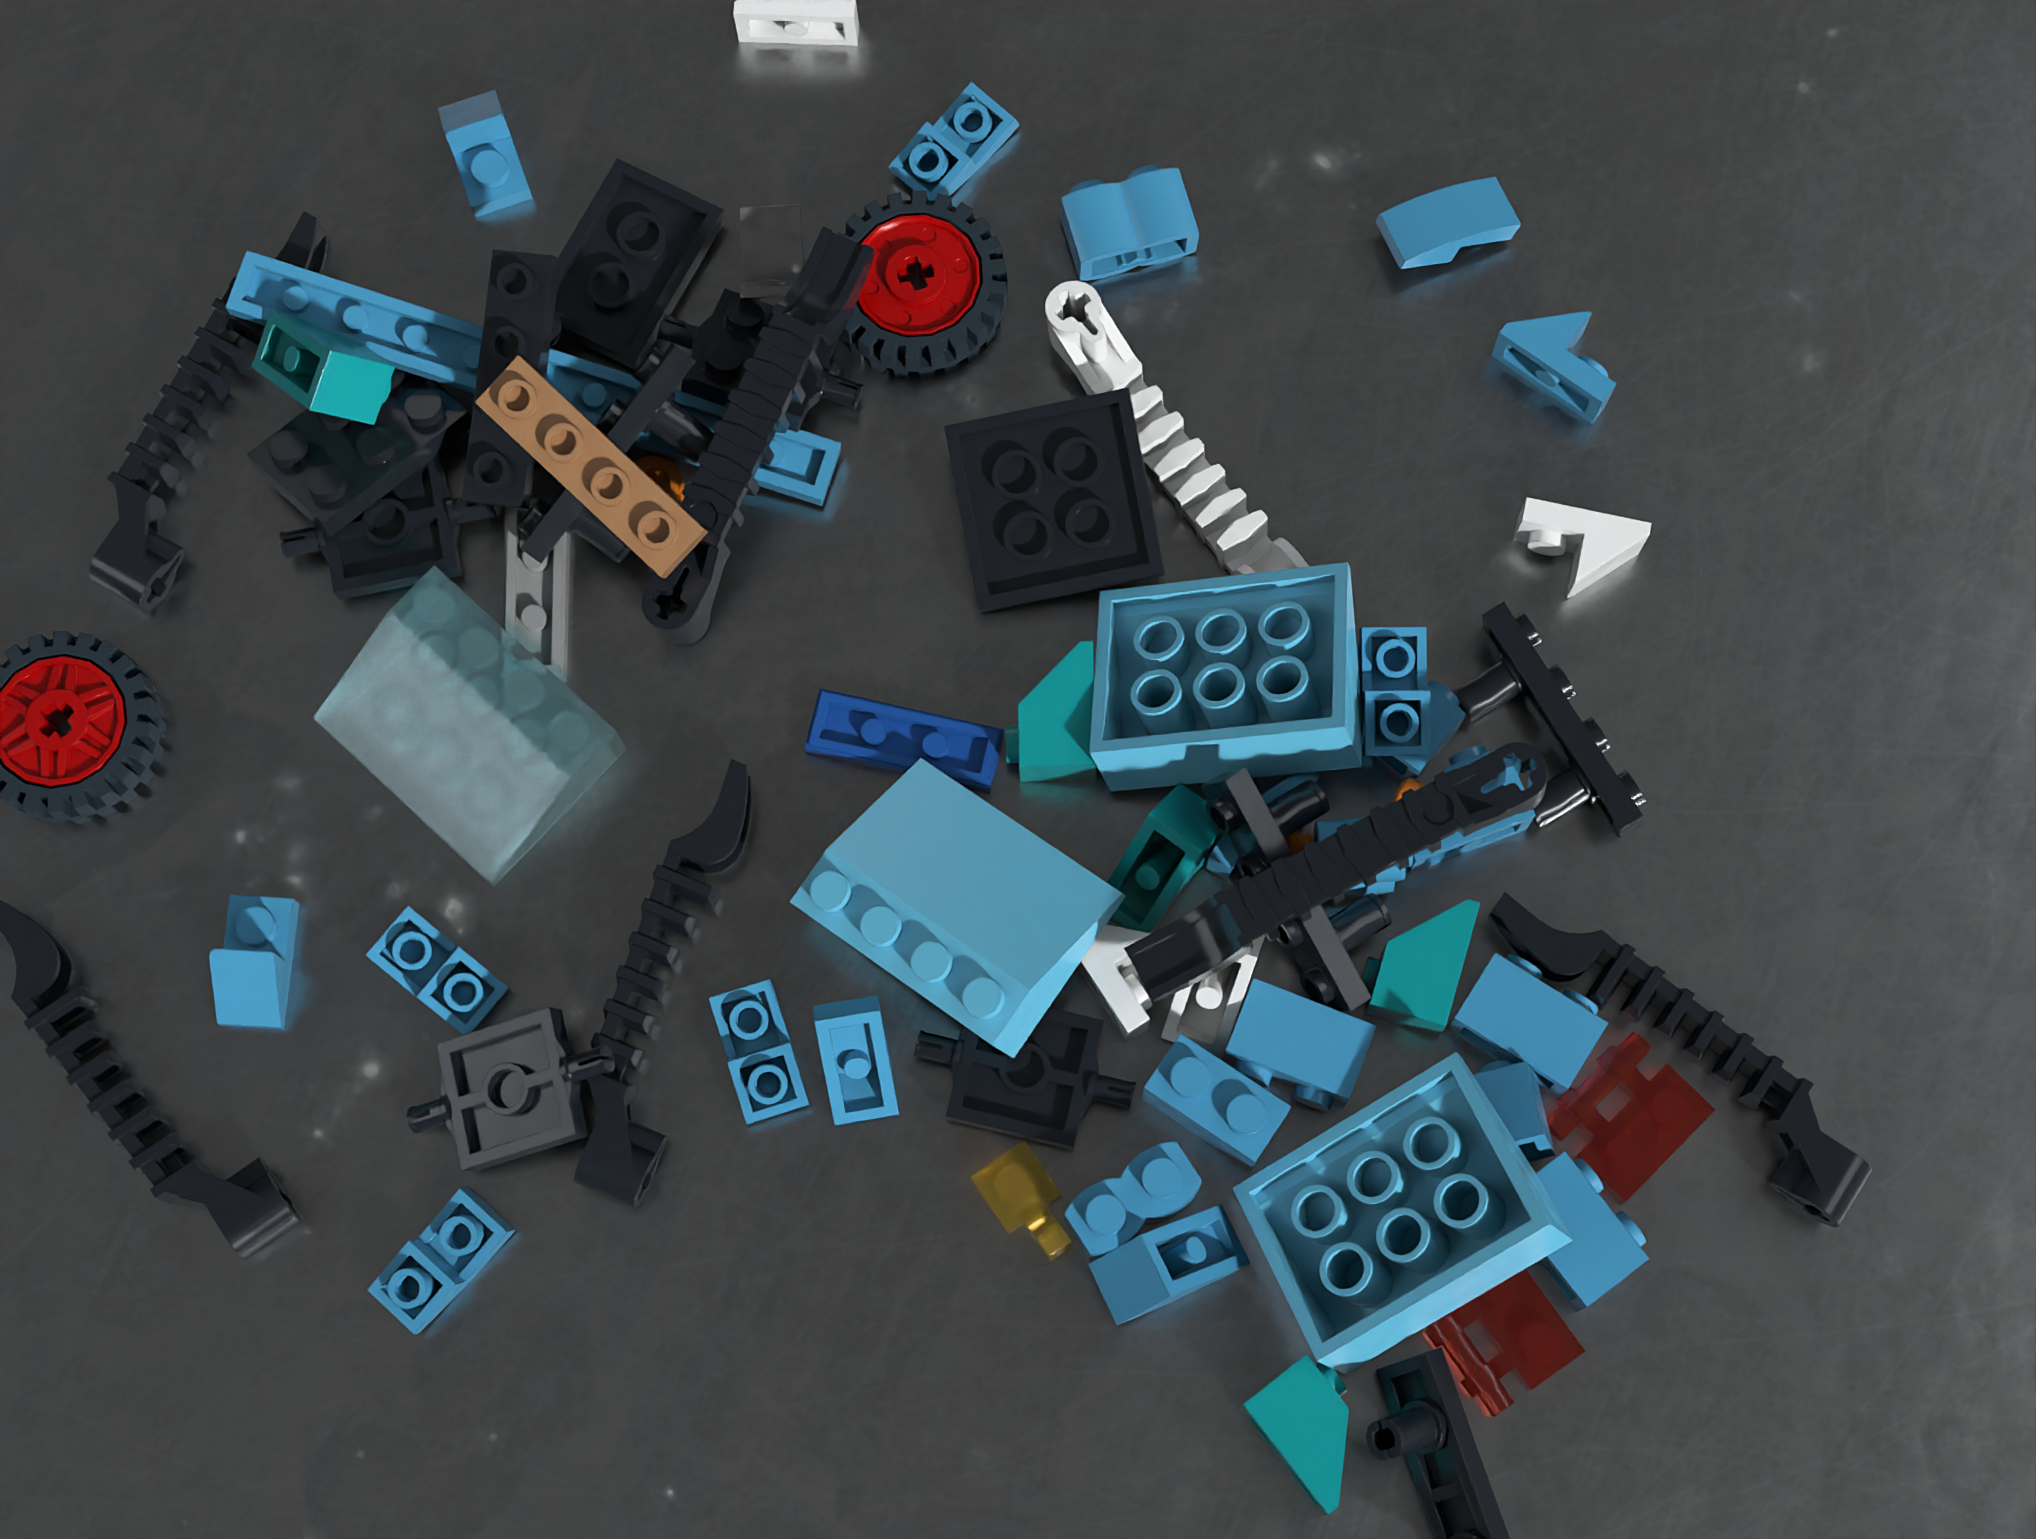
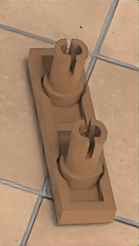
M518 355L475 401L483 411L660 577L666 579L708 533L696 519L521 356Z

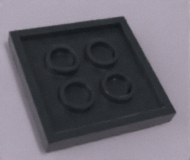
M1129 387L944 426L979 611L986 612L1166 575Z

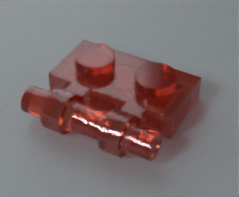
M1632 1032L1618 1047L1610 1045L1597 1058L1596 1061L1599 1067L1577 1089L1570 1086L1556 1100L1559 1107L1547 1118L1550 1134L1559 1141H1563L1577 1126L1591 1139L1574 1159H1583L1599 1177L1603 1187L1621 1205L1715 1111L1668 1063L1650 1080H1647L1639 1072L1637 1065L1652 1051V1048L1636 1032ZM1618 1085L1631 1100L1608 1122L1598 1112L1596 1107Z
M1526 1268L1428 1325L1429 1328L1424 1331L1436 1348L1440 1345L1444 1347L1465 1377L1460 1383L1471 1398L1478 1395L1493 1417L1515 1402L1500 1382V1379L1513 1370L1527 1391H1530L1585 1352ZM1475 1320L1479 1322L1500 1351V1353L1487 1362L1463 1330Z

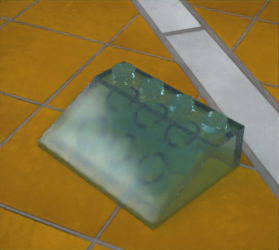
M435 565L388 611L313 717L317 723L493 887L627 750L615 729Z

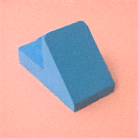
M495 90L438 108L445 137L453 153L475 218L533 199Z
M1582 311L1506 323L1498 334L1491 356L1593 424L1605 408L1617 383L1608 378L1606 370L1595 360L1587 356L1577 357L1570 352L1583 335L1592 313L1590 311Z
M230 895L223 949L211 948L209 953L217 1024L220 1026L284 1029L299 903L294 898Z
M878 995L813 1006L814 1023L834 1124L840 1125L899 1115L886 1029L881 1015Z

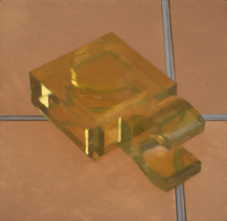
M1025 1140L970 1177L972 1183L1008 1235L1025 1224L1050 1262L1072 1248L1071 1240L1048 1210V1207L1062 1198V1194Z

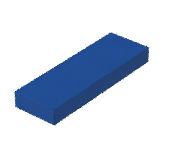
M820 688L804 748L807 754L901 775L906 773L922 758L968 790L990 794L1004 739V729Z

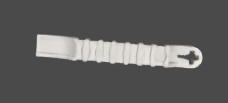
M1067 281L1056 286L1049 293L1045 303L1049 339L1053 348L1075 373L1088 396L1129 387L1144 464L1154 477V485L1160 492L1165 491L1175 504L1177 514L1181 518L1185 517L1196 530V538L1201 544L1206 543L1216 555L1217 564L1222 570L1227 569L1233 576L1310 567L1287 540L1279 537L1272 542L1268 538V517L1262 510L1248 513L1244 491L1241 488L1234 490L1228 488L1225 482V470L1220 464L1211 466L1205 459L1202 441L1199 438L1190 440L1184 433L1183 417L1178 411L1169 414L1164 408L1163 392L1157 385L1148 387L1144 383L1141 362L1136 358L1106 311L1097 291L1089 284L1081 281Z

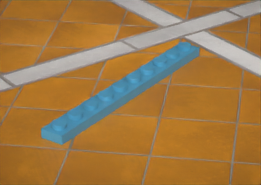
M246 250L225 307L230 315L266 326L271 309L283 311L367 346L393 364L396 369L475 394L483 331L482 326ZM553 349L549 351L546 380L594 425L616 397L626 403L641 384L632 377L633 375ZM674 389L675 397L673 400L711 431H713L712 429L716 421H722L727 407ZM788 429L786 433L776 432L769 445L775 456L770 465L760 464L754 476L756 482L761 487L822 506L841 452V443L800 429L798 433ZM650 430L646 434L641 432L632 444L700 466L698 462L694 464Z

